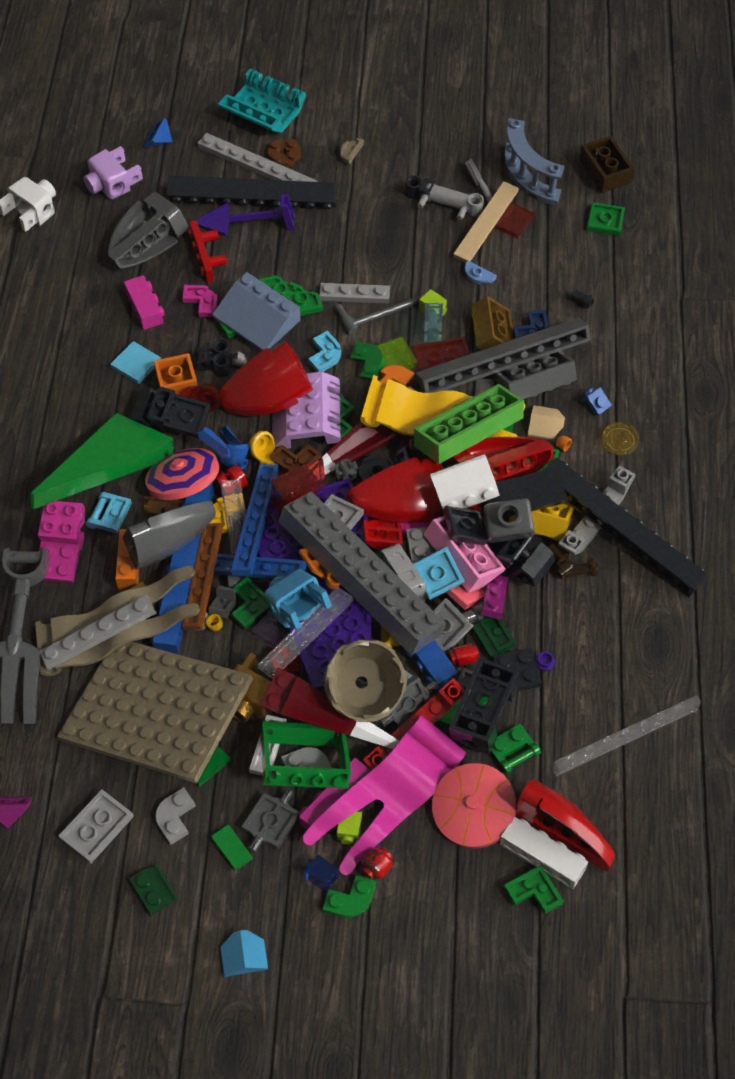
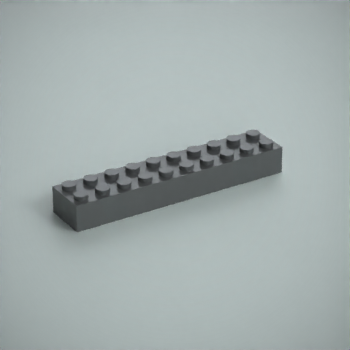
M312 491L283 507L278 522L411 655L439 637L446 623Z

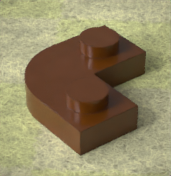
M309 444L296 455L284 445H281L269 457L284 472L297 475L314 465L322 457V454Z

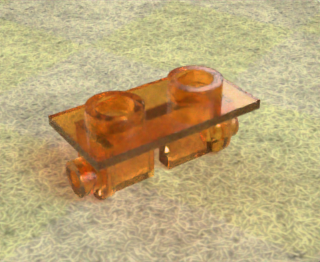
M151 494L150 497L144 496L148 501V504L145 503L144 511H147V513L161 514L162 508H165V512L180 508V505H182L180 499L162 500L153 497Z

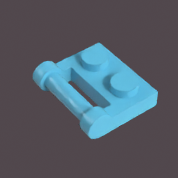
M101 492L91 517L86 521V526L91 529L98 528L118 534L132 504L131 499ZM109 502L102 519L98 520L105 504Z

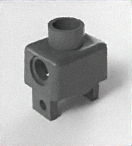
M528 499L502 501L485 505L483 519L488 542L494 543L534 536L535 530L531 504ZM505 511H513L516 514V520L511 523L505 522L502 515Z

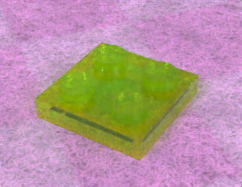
M403 337L377 345L385 359L383 369L392 365L402 366L408 370L418 366L416 358Z

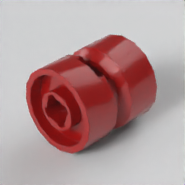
M238 465L230 467L226 470V473H219L213 480L216 489L222 497L234 494V490L239 491L248 486L247 479Z

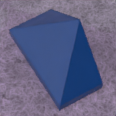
M165 118L154 124L143 145L144 148L172 142Z

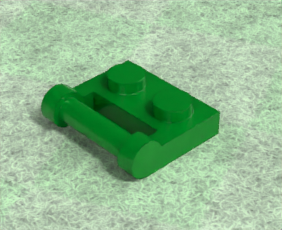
M519 724L499 735L490 753L503 772L507 774L521 762L541 754V750L533 742L523 726ZM527 746L528 749L512 759L508 761L504 759Z

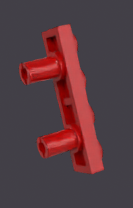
M197 220L190 221L191 228L188 229L190 239L194 240L192 241L193 250L198 252L196 258L198 264L201 263L202 265L200 266L202 277H206L207 283L213 282V268L227 265L225 254L210 257L204 245L206 242L219 240L217 229L202 232L199 230Z

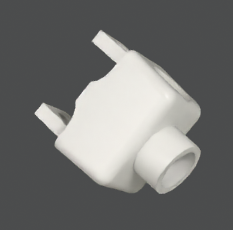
M23 177L8 187V194L0 199V214L5 216L12 209L18 211L21 214V217H19L21 227L25 232L35 224L41 226L55 212L52 198L56 195L53 186L45 179L36 184L29 178Z

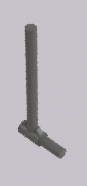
M425 294L357 319L348 316L341 304L336 305L335 309L340 315L341 321L348 333L353 335L357 332L359 325L419 304V299Z

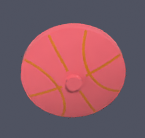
M470 763L452 769L440 780L433 794L432 812L438 828L447 839L462 847L483 848L498 842L508 825L516 817L517 800L513 787L500 771L485 764Z

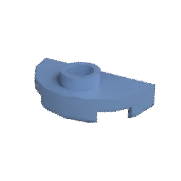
M467 261L465 264L467 279L472 283L478 285L487 282L492 283L497 278L496 274L470 261Z

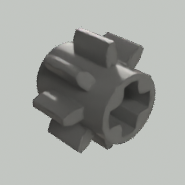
M349 459L339 461L338 467H335L338 480L350 478L353 481L357 477L356 474H359L356 462L351 463Z

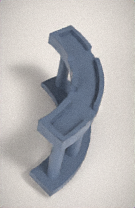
M509 118L507 124L509 143L506 142L505 163L511 179L526 194L536 196L537 200L558 206L561 189L556 188L557 179L561 180L564 165L553 163L537 154L526 140L524 133L525 121ZM526 166H528L529 168L533 169V174H532V175H531L530 172L526 169ZM539 173L550 177L549 186L539 181Z

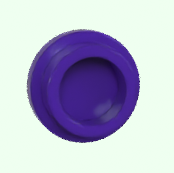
M544 651L536 656L535 661L538 669L549 671L555 666V658L550 652Z

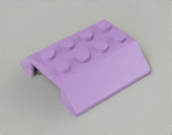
M324 372L307 373L313 391L300 399L297 397L298 404L272 413V436L275 441V450L281 445H284L287 449L291 448V439L325 436L327 444L340 442V426L336 425L340 422L339 378Z

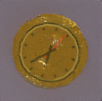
M623 422L608 425L602 435L603 446L614 455L623 456L634 452L639 442L637 430L631 425H625Z

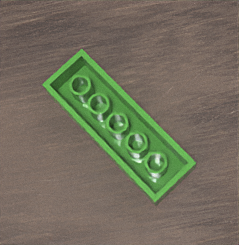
M497 384L414 428V446L440 464L523 419L524 400L500 384Z

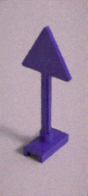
M282 194L281 208H275V210L229 215L230 206L229 203H226L196 219L199 227L208 230L217 229L219 234L227 236L228 224L230 222L275 217L276 219L284 218L287 230H294L292 220H295L288 194Z

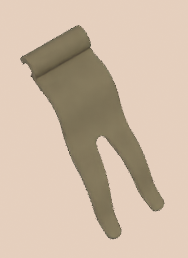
M193 567L177 568L151 585L120 592L106 600L97 609L88 613L51 618L50 624H42L40 621L35 622L37 649L40 651L145 595L149 597L152 604L157 602L178 583L193 577L195 574ZM196 603L181 605L159 617L145 619L50 670L46 667L41 656L39 672L45 676H53L59 674L63 667L84 666L96 663L128 642L156 636L170 629L181 620L196 616L200 611V607Z

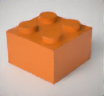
M189 353L154 361L159 387L175 390V394L184 397L199 394L197 379Z

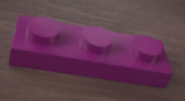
M498 575L487 584L482 616L501 619L508 577Z

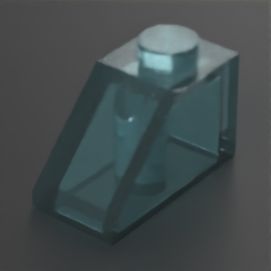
M425 303L424 342H442L443 303Z

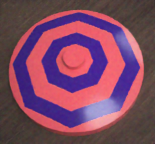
M189 448L180 450L154 464L146 475L145 484L149 493L155 498L162 500L182 499L198 493L211 484L219 472V463L215 454L207 449Z

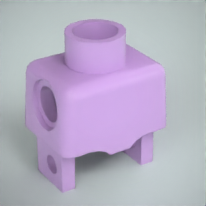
M121 146L111 152L104 149L88 159L90 173L85 175L83 180L91 194L94 195L102 191L109 199H115L130 192V186L143 179L141 167L136 165L126 171L121 163L126 161L124 149Z

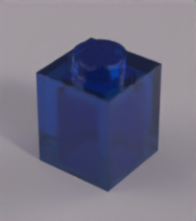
M318 854L315 859L311 858L307 862L305 877L326 893L338 879L339 869Z

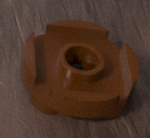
M295 139L273 140L268 149L269 160L289 168L301 159V148Z

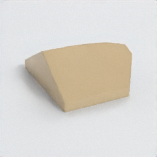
M533 405L528 437L553 440L563 428L565 417L558 409Z

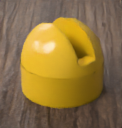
M212 614L206 619V625L210 630L216 632L222 628L223 621L218 614Z

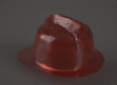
M208 383L186 387L179 394L211 404L209 412L218 409L221 403L219 390Z

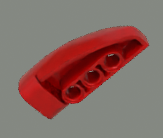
M287 341L273 348L272 353L269 348H266L243 365L219 391L218 399L221 406L228 413L242 416L268 415L298 404L297 397L300 399L312 392L313 387L298 356Z
M415 457L369 477L353 487L348 492L346 501L364 509V515L379 520L400 523L433 521V519L438 518L444 512L430 474L441 471L444 468L441 463L438 464L431 458L419 460Z

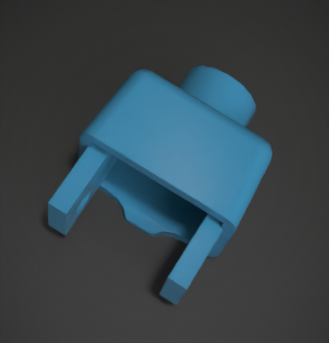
M297 569L286 577H275L264 593L272 615L284 627L292 626L296 630L301 627L299 621L307 619L318 607L322 605L328 609L332 606L326 590L319 586L314 576L302 569Z

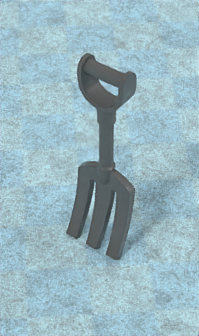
M4 548L3 569L9 581L14 584V602L9 635L6 641L0 642V660H2L1 723H14L16 690L21 660H25L23 724L36 723L41 654L34 646L22 642L21 635L26 600L29 598L30 587L40 583L45 578L49 568L50 555L48 548H44L42 552L10 551V548ZM10 563L39 564L36 570L29 574L19 575L10 571Z

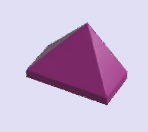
M0 797V822L9 828L28 809L32 797Z

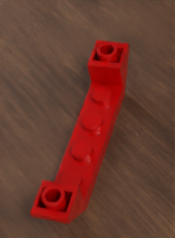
M454 678L451 679L391 736L400 741L407 730L417 721L416 718L420 714L434 725L462 699L465 690ZM380 745L365 757L363 761L372 770L393 749Z

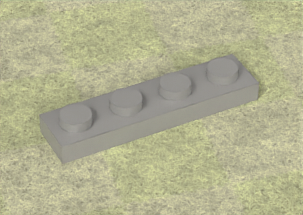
M321 283L320 286L321 301L389 304L390 286Z

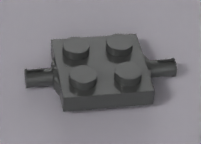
M412 676L407 680L406 691L399 704L389 716L379 720L380 724L385 727L391 721H394L398 729L430 700L429 693L438 688L437 683L432 681L424 687L418 676Z
M286 789L280 799L263 793L242 825V830L254 837V840L248 847L250 851L253 850L256 853L261 843L269 844L276 849L280 848L300 814L299 811L293 809L288 804V801L294 794L291 790Z

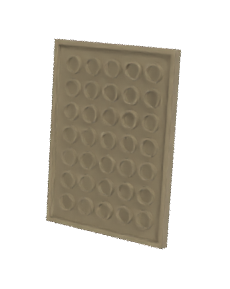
M128 642L115 649L102 660L57 737L60 741L197 784L253 678L247 673L135 642Z

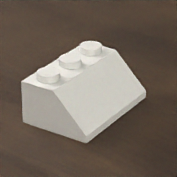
M485 454L430 474L442 509L445 506L465 509L500 496Z

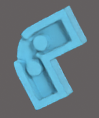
M328 331L313 338V344L320 352L308 358L309 364L316 372H324L339 362L341 347Z

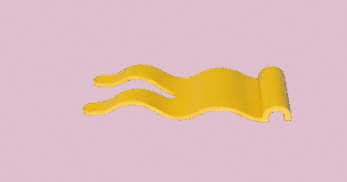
M373 375L360 420L368 427H377L382 424L400 434L414 436V428L473 397L462 392L447 390L432 393L417 392L389 379L386 383H381L377 380L378 376ZM501 430L488 438L518 436L506 430Z

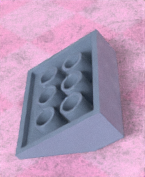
M246 272L233 284L212 316L263 351L266 348L270 349L300 322V307Z

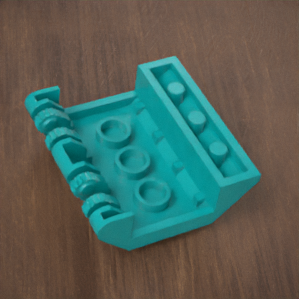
M250 69L245 74V86L234 97L226 94L218 103V107L269 130L282 133L300 113L306 93L293 88L287 99L286 97L290 89L289 85L266 76L260 87L263 77L262 73Z

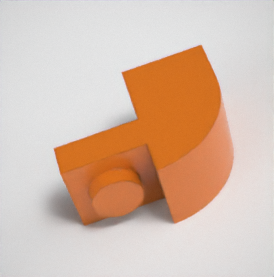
M392 365L380 371V380L378 381L386 383L389 379L408 388L414 385L415 373L405 367Z

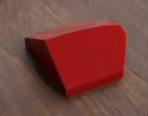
M376 519L363 520L364 542L379 551L397 543L401 546L403 545L401 523Z

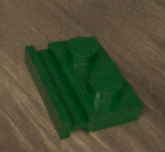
M486 616L479 620L478 623L472 624V629L491 659L493 655L501 654L516 646V642L501 619Z
M157 863L129 878L150 916L178 900L177 895Z

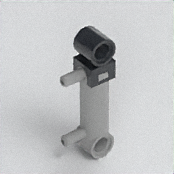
M416 175L409 176L406 179L405 194L410 199H418L417 206L419 208H423L425 203L430 204L431 201L459 209L457 219L459 220L463 219L466 212L471 217H479L483 212L484 198L478 193L469 195L438 186L436 181L424 178L422 182V179Z

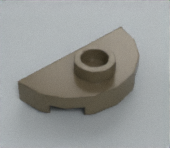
M357 138L355 141H346L341 146V159L346 164L350 165L364 145V140Z

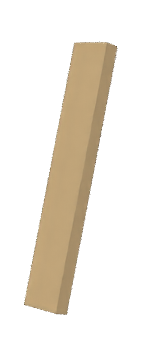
M506 182L501 184L454 252V258L465 263L472 260L518 193V187Z

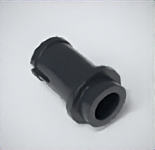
M575 289L573 292L575 296L571 295L572 300L583 304L585 308H591L595 301L592 295L588 296L578 289Z

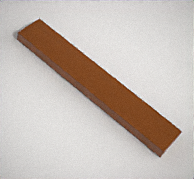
M210 523L201 533L194 566L195 574L191 580L187 604H198L200 611L196 616L183 619L182 628L184 630L203 629L223 530L221 523Z

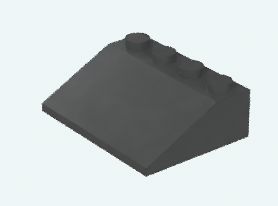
M562 351L491 374L497 384L505 387L521 399L535 397L539 393L552 391L556 387L569 385L577 380L575 361Z

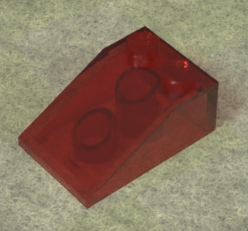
M320 457L271 480L274 505L280 513H282L283 507L311 491L317 495L326 484L323 458Z

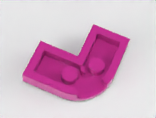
M184 285L183 303H199V317H213L212 315L218 307L217 294L209 290L208 286Z

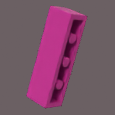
M356 758L350 763L351 777L349 789L371 771ZM326 788L323 792L319 791L313 799L314 802L301 810L299 814L300 825L307 830L327 808L349 789Z

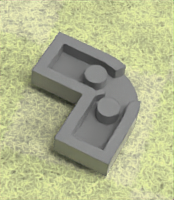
M312 747L301 748L281 757L284 766L332 768L326 755L319 749Z
M185 788L164 799L156 811L158 827L170 845L189 834L179 817L196 806Z

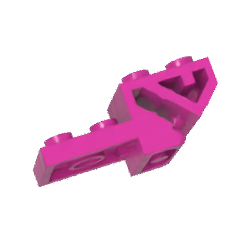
M55 501L44 505L38 537L41 540L39 551L42 552L44 548H48L50 555L49 568L43 579L44 581L74 583L79 552L82 550L84 532L80 531L85 523V507L83 503Z

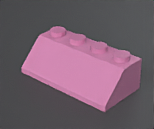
M445 516L433 519L424 533V536L436 551L448 547L465 581L462 585L468 593L483 588L505 571V567L487 544L480 545L451 540Z

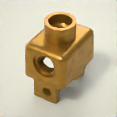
M253 653L249 654L242 665L237 664L234 669L250 674L253 678L233 716L234 719L246 723L251 715L260 720H265L266 715H270L273 712L260 705L271 681L253 672L257 666L256 655Z

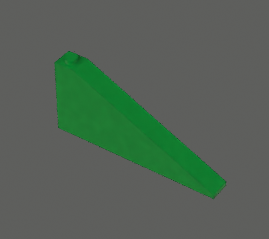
M116 413L31 492V508L36 509L153 466L164 457L173 453V438Z

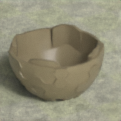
M358 640L347 645L344 644L336 650L324 673V688L331 705L343 716L354 719L357 722H374L389 716L399 704L406 691L407 677L400 659L396 655L395 650L378 640ZM358 677L366 679L367 685L365 688L360 689L356 686V679Z

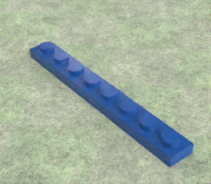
M278 464L259 465L231 568L232 575L252 576L279 472Z

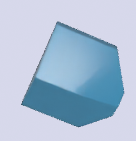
M240 930L234 932L221 946L224 977L268 970L264 939L250 931Z

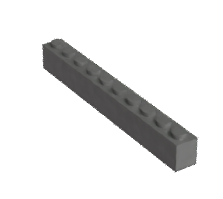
M576 318L416 372L418 387L423 393L445 391L591 341L589 325L581 318Z

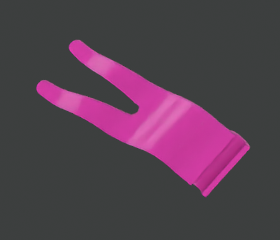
M421 714L386 758L327 808L302 836V841L305 845H313L326 832L376 799L381 800L384 805L361 837L349 849L339 865L338 870L342 875L350 874L372 848L434 794L440 780L449 771L454 769L466 754L465 750Z

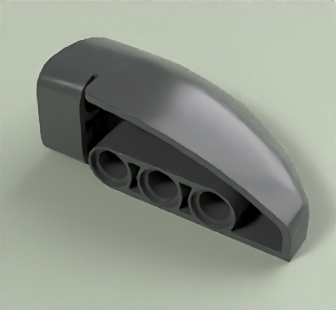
M153 192L143 200V204L141 201H137L119 221L111 237L108 255L111 261L119 268H127L143 263L178 243L176 238L186 232L189 226L176 205L157 192Z
M212 501L180 507L149 518V525L144 521L127 528L123 535V540L136 570L159 563L193 541L215 517L216 511Z

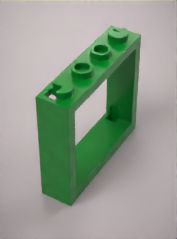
M262 721L260 741L264 785L349 789L351 766L346 734L340 733L339 736H334V733L337 731L314 724ZM267 729H272V733H268ZM269 743L337 747L339 769L271 766Z

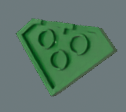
M276 275L259 279L299 306L300 316L323 311V305L318 293L314 291L308 292L302 286L293 282L287 283Z

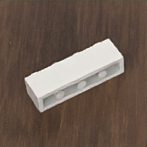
M514 817L512 823L508 825L500 839L501 846L535 867L541 865L548 875L572 890L587 868L588 861H586L583 855L568 850L562 842H555L550 839L544 831H537L524 819Z

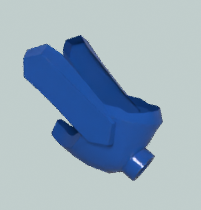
M224 426L221 430L222 437L228 444H225L212 430L206 427L199 430V439L218 453L216 455L218 462L227 467L238 465L241 469L246 468L248 465L246 457L250 447L248 444L242 443L229 427Z

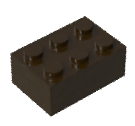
M612 136L581 146L580 161L602 193L632 183L634 167Z

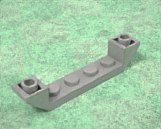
M619 465L610 477L608 487L603 494L611 497L619 505L636 474ZM584 516L573 532L569 530L558 546L574 555L579 554L585 550L600 528Z

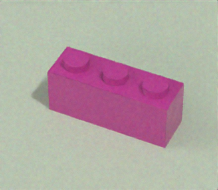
M144 275L124 281L126 294L143 330L163 324L162 316H165L162 306L157 304L159 301L156 293H152L153 289L150 281H146Z

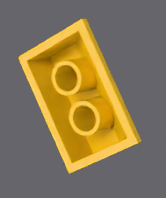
M568 503L532 511L534 535H544L556 541L562 540L567 532L574 508ZM516 515L510 516L508 523L514 522Z

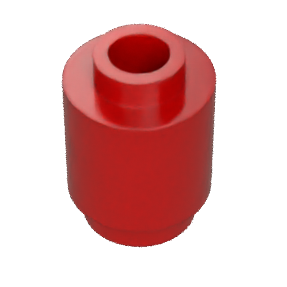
M468 643L452 648V651H448V656L453 666L461 667L477 662L479 652L476 646Z

